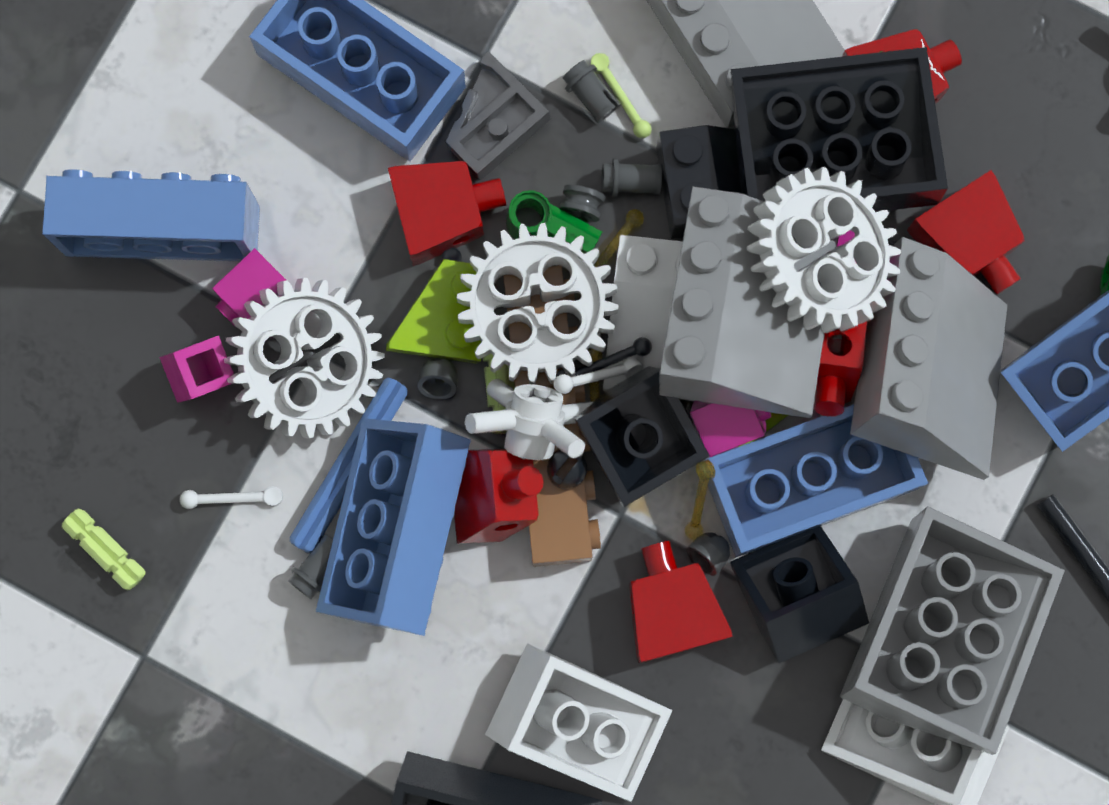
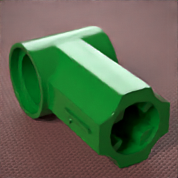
M534 190L522 191L510 202L506 217V228L514 239L519 238L521 223L518 221L516 213L522 208H532L541 217V222L538 225L526 226L530 236H537L541 223L546 224L548 237L553 238L563 226L566 227L565 242L571 244L580 235L584 237L581 252L586 254L595 248L602 235V231L550 204L547 197L540 192Z

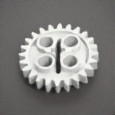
M822 167L811 173L809 168H806L795 175L791 174L776 182L777 186L764 192L765 202L753 209L760 220L749 225L748 230L758 236L759 240L747 246L748 251L759 254L761 259L760 262L751 267L752 272H765L767 277L759 289L767 291L773 288L777 293L771 306L776 308L786 303L789 305L787 320L793 321L804 316L805 329L810 330L820 325L823 333H828L838 328L842 332L874 318L873 312L886 307L883 297L894 293L896 290L887 279L900 274V269L890 263V258L901 254L900 249L888 245L887 239L897 233L896 229L884 228L881 223L888 216L889 212L887 210L875 212L872 208L877 195L873 193L863 198L860 195L862 188L860 180L846 186L845 172L840 171L830 177L826 167ZM850 229L854 231L855 236L851 240L827 252L819 260L806 265L801 270H795L794 264L800 259L824 247L831 240L843 235Z
M545 223L540 224L537 236H530L525 224H520L519 238L515 240L505 230L500 231L502 246L497 248L492 243L485 241L483 247L487 255L486 260L475 256L470 257V264L477 272L476 275L462 274L460 277L461 283L470 288L471 292L457 294V303L470 307V309L458 314V320L461 324L474 325L464 334V339L466 343L478 340L482 342L475 351L477 359L484 358L489 354L494 356L490 366L492 372L495 373L504 364L510 366V381H514L521 370L527 371L530 384H535L538 372H545L549 382L554 384L556 369L563 368L568 376L574 377L575 367L573 362L575 360H579L582 364L589 367L592 365V358L588 349L592 348L601 352L605 350L606 344L598 336V333L613 334L615 325L603 318L618 312L617 304L605 301L606 298L616 294L617 285L611 283L602 284V281L610 274L611 268L609 265L595 268L594 264L599 257L600 251L596 248L586 254L581 252L584 243L582 235L577 237L571 244L565 242L566 227L562 226L553 238L548 237ZM560 265L570 272L571 278L566 284L554 286L544 279L543 274L549 267ZM506 274L517 276L522 282L521 289L512 295L499 293L494 285L501 276ZM571 293H579L581 295V299L577 301H554ZM540 294L542 302H548L545 304L543 313L535 314L533 306H527L531 303L532 295ZM497 307H520L504 315L494 314V309ZM561 313H572L579 319L581 325L576 332L563 334L554 328L553 320ZM514 322H523L531 328L532 334L526 342L515 344L505 338L504 331L506 327Z
M308 278L297 279L295 290H293L288 280L277 282L278 297L269 288L260 290L259 293L263 305L261 306L254 301L246 302L244 306L251 317L249 319L234 318L232 321L242 331L241 336L227 337L225 341L231 346L238 348L237 355L224 358V363L238 366V372L230 376L227 382L233 384L242 383L244 387L235 400L237 402L250 400L254 402L248 413L250 418H258L266 413L264 428L274 430L282 421V435L293 437L299 426L303 438H313L316 425L323 435L333 434L332 420L339 426L348 427L351 424L347 411L363 414L365 409L359 398L361 396H376V392L367 385L368 380L383 377L381 372L371 368L372 361L385 358L384 353L371 350V344L382 338L381 333L367 334L365 329L374 319L373 315L360 317L356 315L362 303L360 299L351 300L346 304L343 303L346 294L344 287L335 288L328 295L327 280L317 281L312 291ZM310 311L316 313L321 321V329L315 337H311L304 327V319ZM338 333L340 335L339 342L310 356L307 359L308 366L290 369L273 384L269 381L271 374L300 360L303 357L302 350L317 349L333 337L334 334ZM270 336L275 338L281 347V355L275 363H270L263 354V345ZM336 353L340 354L346 363V370L340 379H336L329 369V362ZM295 379L301 380L306 388L305 399L299 405H295L289 397V387Z

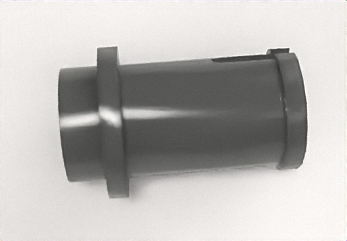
M582 60L563 76V80L567 83L565 90L568 93L573 91L593 115L594 120L600 123L620 107L621 102L612 95L595 74L597 67L594 64L589 66L585 60Z
M612 159L611 163L602 164L601 191L610 192L611 197H617L618 192L660 194L662 184L661 164H619L618 159Z
M326 534L322 536L321 541L299 568L293 566L291 569L293 576L288 582L309 599H312L316 593L320 594L333 543V539Z

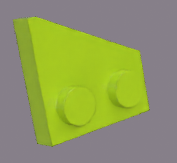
M447 259L440 262L428 280L427 285L408 310L398 329L386 343V351L440 359L446 358L448 360L476 364L481 362V359L476 358L475 351L482 342L478 340L466 343L464 339V334L474 325L461 324L458 320V314L470 309L468 306L457 303V294L471 292L470 288L461 283L460 278L462 274L476 275L477 272L470 263Z

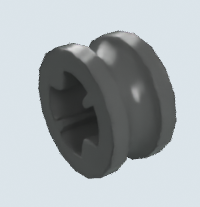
M568 184L564 186L563 194L567 199L560 202L559 209L582 221L598 222L601 213L597 210V207L604 204L606 196L597 190L581 185Z

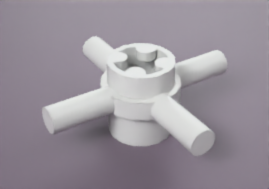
M494 379L488 384L487 393L504 406L506 410L469 413L465 419V426L470 434L507 430L504 448L515 456L530 460H544L553 456L554 447L557 446L571 458H577L583 453L585 443L566 429L564 424L576 423L574 419L593 402L562 405V394L552 388L535 384H524L512 389L500 379Z

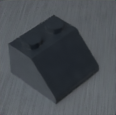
M712 125L659 132L656 150L658 162L662 168V187L670 238H682L685 233L692 187L741 193L735 129Z
M648 366L613 386L574 419L623 507L710 457L679 398L660 395L659 368Z
M821 526L760 548L730 562L757 626L778 663H782L869 624L859 582Z

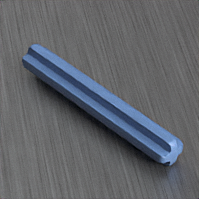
M388 377L383 380L376 392V396L373 397L292 532L289 540L292 545L306 553H311L320 542L342 505L363 418L392 421L408 394V390L403 384Z

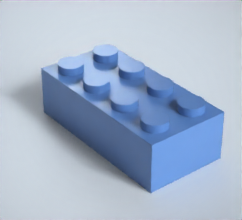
M277 0L249 36L259 57L409 162H411L466 88L464 69L364 0Z
M70 169L64 170L62 176H46L43 235L65 256L241 261L254 248L258 251L260 205L247 182H241L240 177L231 174H214L211 176V181L191 180L190 175L176 172L163 173L161 179H142V175L136 172L115 171L112 173V178L93 177V174L88 171Z
M1109 290L1001 369V374L1062 452L1109 418Z
M853 404L845 407L841 415L833 417L821 416L707 458L700 467L736 558L920 489L927 485L928 481L918 457L851 435Z
M363 418L316 612L373 626L425 635L471 439L428 424Z

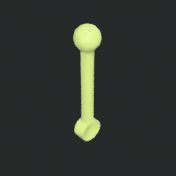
M603 53L595 54L591 58V65L594 64L597 67L595 73L602 74L616 98L621 102V106L634 124V134L638 138H647L652 131L650 123L640 118L609 70V58Z

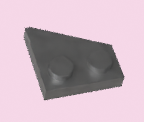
M489 51L480 62L482 69L473 90H468L463 101L462 115L454 122L446 140L449 150L460 161L467 163L468 169L479 181L551 120L549 111Z

